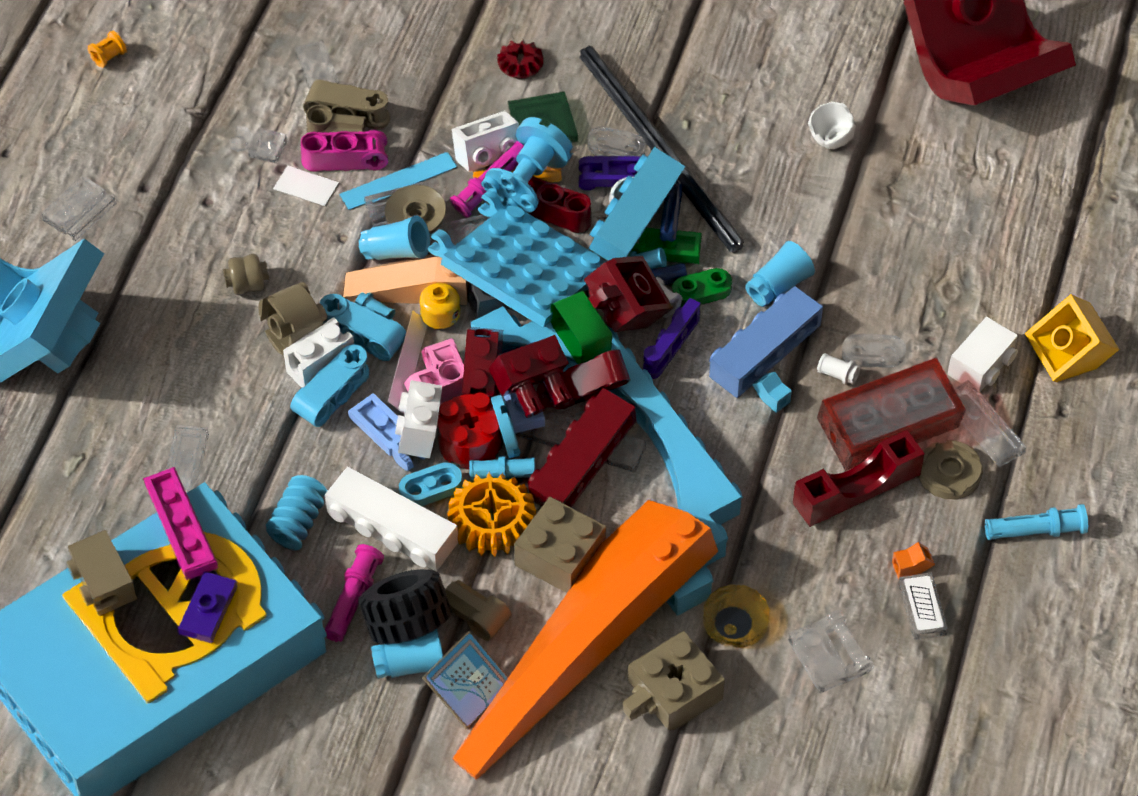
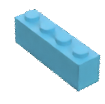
M656 147L653 148L649 156L642 154L634 167L637 174L634 178L628 175L619 189L623 195L619 200L615 197L612 199L604 212L609 216L605 222L599 219L592 229L590 235L594 239L589 249L608 261L613 258L627 257L686 166Z

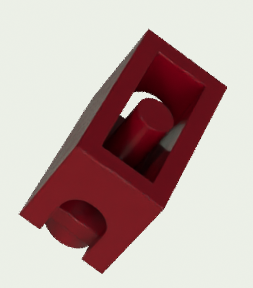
M479 327L467 329L462 393L481 392L486 393L488 396H495L499 393L489 367L502 354L504 330Z

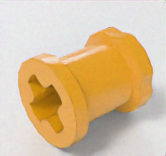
M115 31L108 32L105 39L97 44L91 43L87 47L92 60L102 68L107 66V61L116 55H123L127 52L123 39Z

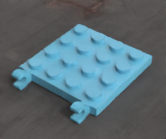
M488 190L482 195V199L488 203L482 204L478 211L490 218L456 245L452 243L448 233L440 229L431 236L437 242L430 245L428 251L435 256L441 257V265L544 328L553 316V313H550L551 304L581 291L585 292L589 287L584 278L607 261L576 243L570 237L551 228L545 222L523 211L522 208L509 204L504 206L498 194Z

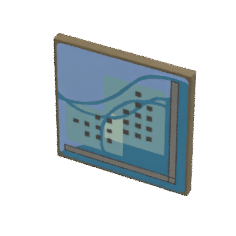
M469 631L422 679L462 726L468 729L488 708L508 679V676Z

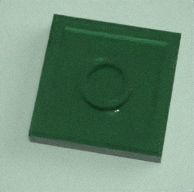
M565 91L507 101L509 115L519 123V126L524 119L536 117L542 119L539 124L548 128L551 123L558 127L569 138L571 143L578 142V133Z

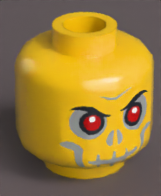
M435 283L422 291L420 295V315L426 325L434 329H445L453 326L460 317V296L454 287L445 283Z

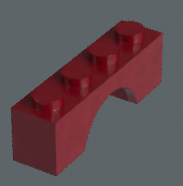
M905 430L879 442L868 458L848 471L839 474H829L823 468L795 481L793 504L808 526L812 527L920 476L925 453L909 431Z

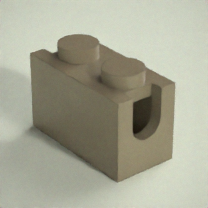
M106 530L67 546L72 559L66 561L68 570L73 580L80 578L83 586L79 587L81 596L87 607L93 604L98 616L137 600L133 581Z

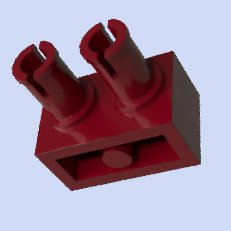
M556 335L501 354L489 367L500 394L506 396L516 393L526 418L532 417V414L535 416L545 410L533 386L535 384L544 383L554 407H559L560 403L564 405L573 399L561 375L563 369L569 363Z

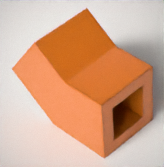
M919 542L908 549L894 552L892 565L899 580L920 575L935 565L928 547Z

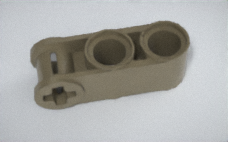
M318 79L312 83L303 104L305 113L311 106L325 105L333 113L366 117L365 127L371 129H383L390 123V114L386 110L388 97L380 90L364 89L353 85H343Z

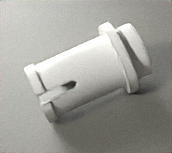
M824 353L819 360L817 372L840 379L844 385H847L848 383L854 384L856 382L860 367L855 365V361L846 362Z

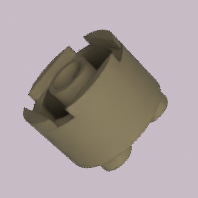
M304 282L269 295L259 302L260 320L266 319L270 328L265 330L266 336L275 350L281 355H284V349L322 326L323 322L327 320L324 307L320 303H315Z

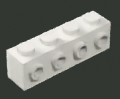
M346 467L325 494L327 513L334 520L346 522L355 527L363 536H372L383 542L389 550L405 554L418 566H427L437 572L458 544L456 524L349 467Z

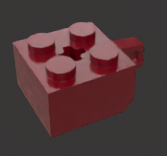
M643 256L613 258L603 263L584 278L589 287L590 297L588 299L594 309H601L603 311L605 322L614 332L646 329L673 309Z

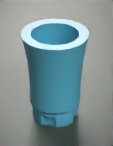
M417 215L399 222L364 230L361 232L359 239L360 252L367 260L391 258L422 259L427 256L429 252L428 247L430 246L428 227L425 221Z
M786 241L776 255L753 275V278L745 285V289L757 305L764 307L771 301H775L780 294L787 292L798 283L815 274L814 264L809 255L798 244Z
M438 628L427 635L411 641L371 646L378 679L390 675L391 678L428 672L444 656Z

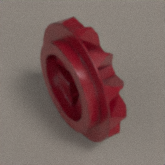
M523 39L520 43H515L511 40L509 46L501 47L500 53L497 54V62L500 70L506 75L514 78H527L541 70L544 64L542 49L536 48L534 42L526 44ZM519 54L524 55L521 64H518L517 60Z

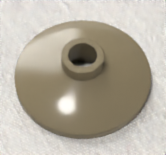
M425 185L402 187L395 191L386 202L385 217L387 223L391 224L414 215H420L425 221L429 233H431L442 224L445 218L446 206L444 199L436 190Z

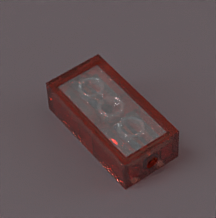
M936 357L822 400L817 419L844 470L847 471L868 458L879 442L905 430H908L915 441L920 443L959 428L966 409Z

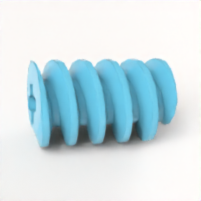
M297 475L292 477L288 487L283 492V497L277 503V508L271 514L272 518L266 524V531L276 543L287 549L300 550L303 545L301 540L306 539L308 536L307 529H311L314 524L312 519L318 517V509L324 505L322 497H325L328 491L326 487L318 480L309 476Z

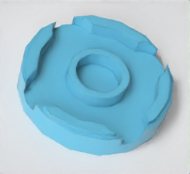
M500 394L491 397L490 399L508 458L520 456L521 452L510 415L507 412L504 396Z

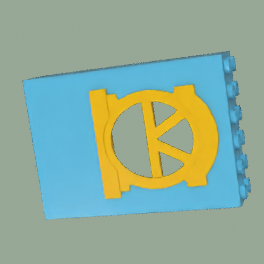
M205 482L189 491L187 496L216 558L218 569H215V571L220 576L236 580L238 586L212 644L188 637L194 646L173 653H150L131 646L121 637L116 628L114 610L98 616L93 604L88 607L86 606L79 587L83 586L80 578L73 580L68 568L0 610V701L73 796L113 795L326 652L324 638L327 637V634L322 625L324 615L320 608L314 602L309 604L304 598V592L298 582L294 579L290 581L284 575L285 571L276 557L270 558L266 554L265 547L256 534L251 536L247 532L246 525L237 512L232 514L227 508V503L218 490L213 492ZM156 512L111 541L131 579L133 580L138 576L179 626L190 601H179L191 579L186 580L180 569L172 586L167 591L151 572L150 568L158 563L177 560Z

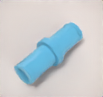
M499 456L496 460L469 461L470 481H474L476 474L481 479L486 478L489 471L493 478H498L502 472L506 480L513 477L530 478L536 470L535 457L506 459L505 456Z

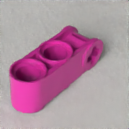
M378 130L361 132H309L301 138V163L309 171L380 170L388 164V155L385 153L387 136Z

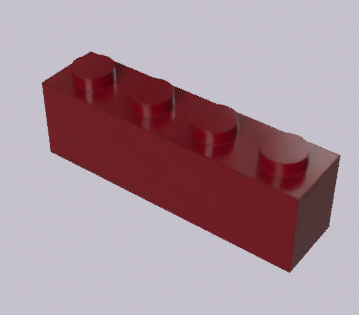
M602 388L597 396L593 395L586 403L584 413L580 419L572 421L567 428L566 437L561 444H556L552 447L545 465L541 470L536 469L532 473L528 481V487L534 502L543 506L547 499L552 497L572 508L636 423L635 406L605 388Z

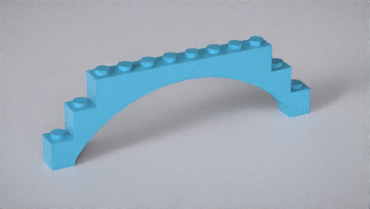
M504 306L471 322V327L504 330L502 354L556 335L569 363L563 369V372L577 365L554 330L551 321L544 328L533 321L521 326L515 315L510 316ZM608 327L612 332L611 350L621 351L631 379L629 383L608 391L635 406L636 422L650 437L662 456L671 476L678 509L687 511L711 528L719 551L666 601L674 613L679 616L711 598L713 577L706 566L726 555L728 535L721 524L740 515L743 497L737 484L731 483L724 475V470L719 461L716 459L712 460L706 452L703 441L698 436L694 437L688 429L685 418L681 414H676L672 409L667 395L663 391L659 392L654 386L649 372L646 369L642 370L636 363V358L631 349L625 348L619 341L617 332Z

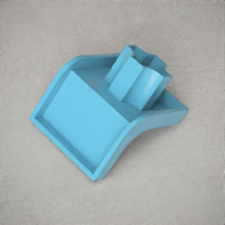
M86 239L81 240L37 269L17 267L0 258V383L37 360L56 373H60L70 367L77 354L91 342L100 325L95 320L98 312L80 300L105 253Z

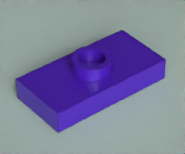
M204 571L179 624V634L212 644L238 587L237 581Z

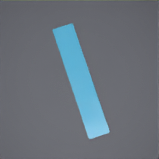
M445 152L340 194V197L350 210L393 193L402 187L416 184L454 169L457 166L449 153Z

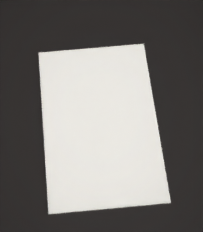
M287 165L273 189L325 206L339 182Z

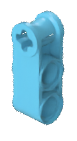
M328 294L320 300V304L324 307L327 314V320L323 324L334 317L339 322L340 332L343 335L347 332L352 334L354 345L363 347L366 352L374 355L376 358L382 361H389L404 342L406 330L398 322L387 319L373 310L360 306L339 294Z
M359 345L345 346L326 366L317 372L315 377L305 387H302L295 394L291 401V410L315 427L325 424L329 417L341 405L346 403L351 395L369 378L370 372L366 364V350Z

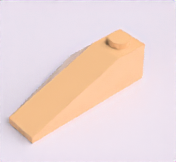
M428 254L422 259L410 258L347 272L343 297L350 301H355L360 293L364 292L367 294L370 292L373 294L374 299L379 302L420 304V295L426 287L435 283H445L457 290L460 296V305H467L469 282L442 266L441 257Z

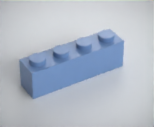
M796 286L786 294H780L770 308L765 312H759L748 327L744 330H738L727 345L723 348H717L712 353L709 359V377L738 398L754 382L765 375L821 326L823 306Z

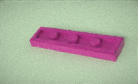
M175 467L143 478L145 487L185 579L189 580L202 575L204 571L210 572L218 569L216 558Z

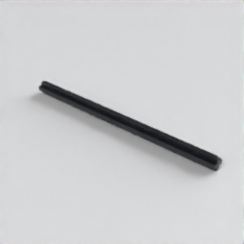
M587 46L582 48L580 59L651 151L656 147L686 166L594 47ZM685 167L676 183L682 184V191L731 253L741 250L744 243L742 237L689 169Z

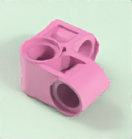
M451 338L425 347L421 352L427 369L412 374L404 382L407 391L409 390L411 380L441 385L440 405L454 397L465 395V393H462L464 363L454 340Z

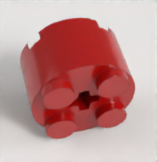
M479 392L460 395L443 402L439 408L437 430L439 450L444 459L450 463L453 461L460 464V467L464 469H469L470 460H494L496 458L495 455L502 448L503 439L489 396Z

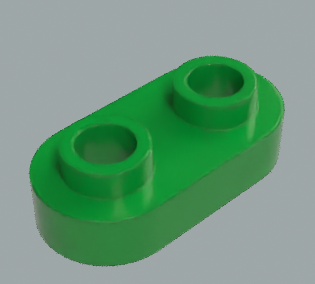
M720 268L705 270L678 278L673 283L672 293H679L682 296L680 307H683L689 298L704 305L728 297L732 291V277L727 271Z

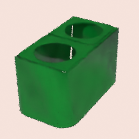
M584 291L551 304L550 313H553L551 324L577 364L588 362L602 353L611 351L612 332L598 314V311L594 309Z

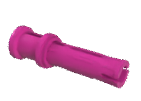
M516 141L481 176L471 178L467 182L468 186L457 196H451L449 201L455 210L463 217L469 218L472 215L471 211L479 203L485 201L482 199V195L487 191L482 187L481 183L487 171L492 168H501L510 160L503 169L511 172L518 166L516 157L524 145Z
M358 545L355 550L356 558L352 567L348 568L344 574L346 583L325 627L326 638L331 641H343L347 628L359 605V597L373 585V574L377 566L383 563L384 555L372 546Z

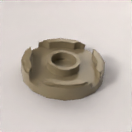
M947 440L946 443H932L923 450L925 455L921 475L918 478L923 487L931 494L943 499H961L969 496L978 488L983 475V465L980 462L978 453L969 445L956 440Z

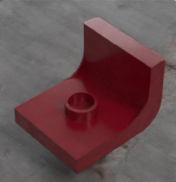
M903 0L923 75L931 90L943 100L975 106L1076 66L1071 43L1048 40L1040 35L1030 20L1024 0Z

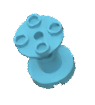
M536 117L524 119L515 135L517 141L524 145L516 157L518 166L513 173L501 168L488 170L481 183L482 187L486 191L491 190L498 194L504 206L509 204L518 206L525 212L534 211L539 201L535 191L528 184L532 176L541 175L547 166L552 168L566 166L573 153H570L573 147L571 141L555 125L550 123L547 128L539 124L542 119Z

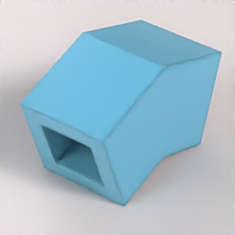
M776 372L767 373L752 384L761 400L776 413L791 401L792 390L782 383Z

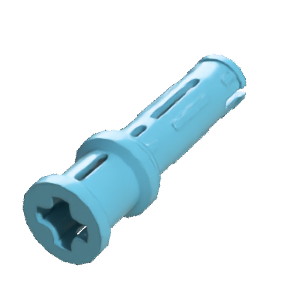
M1084 504L1077 505V508L1057 510L1056 507L1047 510L1046 513L985 519L987 540L1049 533L1050 536L1058 537L1060 533L1080 531L1081 534L1088 532V516Z

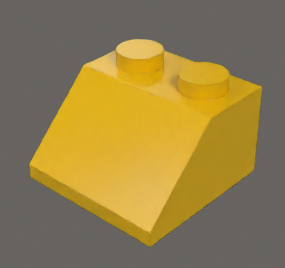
M1072 294L1024 333L1054 382L1095 370L1120 350L1092 304Z

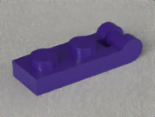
M584 156L580 158L578 162V169L581 172L578 178L579 188L589 191L595 187H613L617 181L628 177V175L635 177L637 171L634 170V167L641 156Z
M689 298L683 308L678 307L673 314L669 327L667 329L663 328L658 334L656 345L648 346L644 350L643 369L649 372L652 379L658 378L699 323L700 302Z

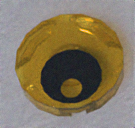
M735 584L723 586L710 594L704 604L703 624L705 629L716 642L722 645L726 643L733 645L734 648L750 646L763 638L767 631L770 620V608L766 599L755 589Z

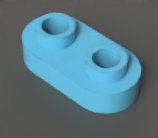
M440 463L408 474L399 483V494L420 506L453 496L455 489L462 487L461 470L452 463ZM445 481L450 482L447 485H442L441 483ZM419 492L420 494L412 495L411 493Z

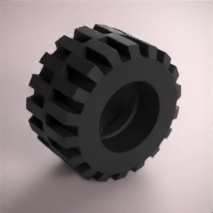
M416 569L394 574L373 584L358 599L372 641L380 644L402 643L427 635L443 625L451 617L452 613L440 574L435 570Z

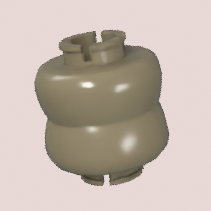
M249 254L243 258H230L228 260V269H223L226 288L232 287L236 295H242L249 291H262L264 289V280H269L266 261L260 262L257 254Z

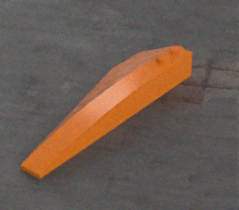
M650 500L643 504L599 546L453 756L454 762L474 779L480 778L719 552L711 528L687 511Z

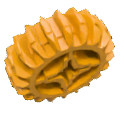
M490 471L484 479H481L476 474L473 483L464 480L462 484L463 489H455L454 498H450L448 521L457 525L458 543H466V548L469 552L477 547L478 553L481 556L486 550H489L495 557L498 550L501 549L508 555L510 546H514L536 515L534 498L532 493H527L525 484L518 485L515 477L507 481L503 472L498 478H493ZM490 508H493L494 520H491Z

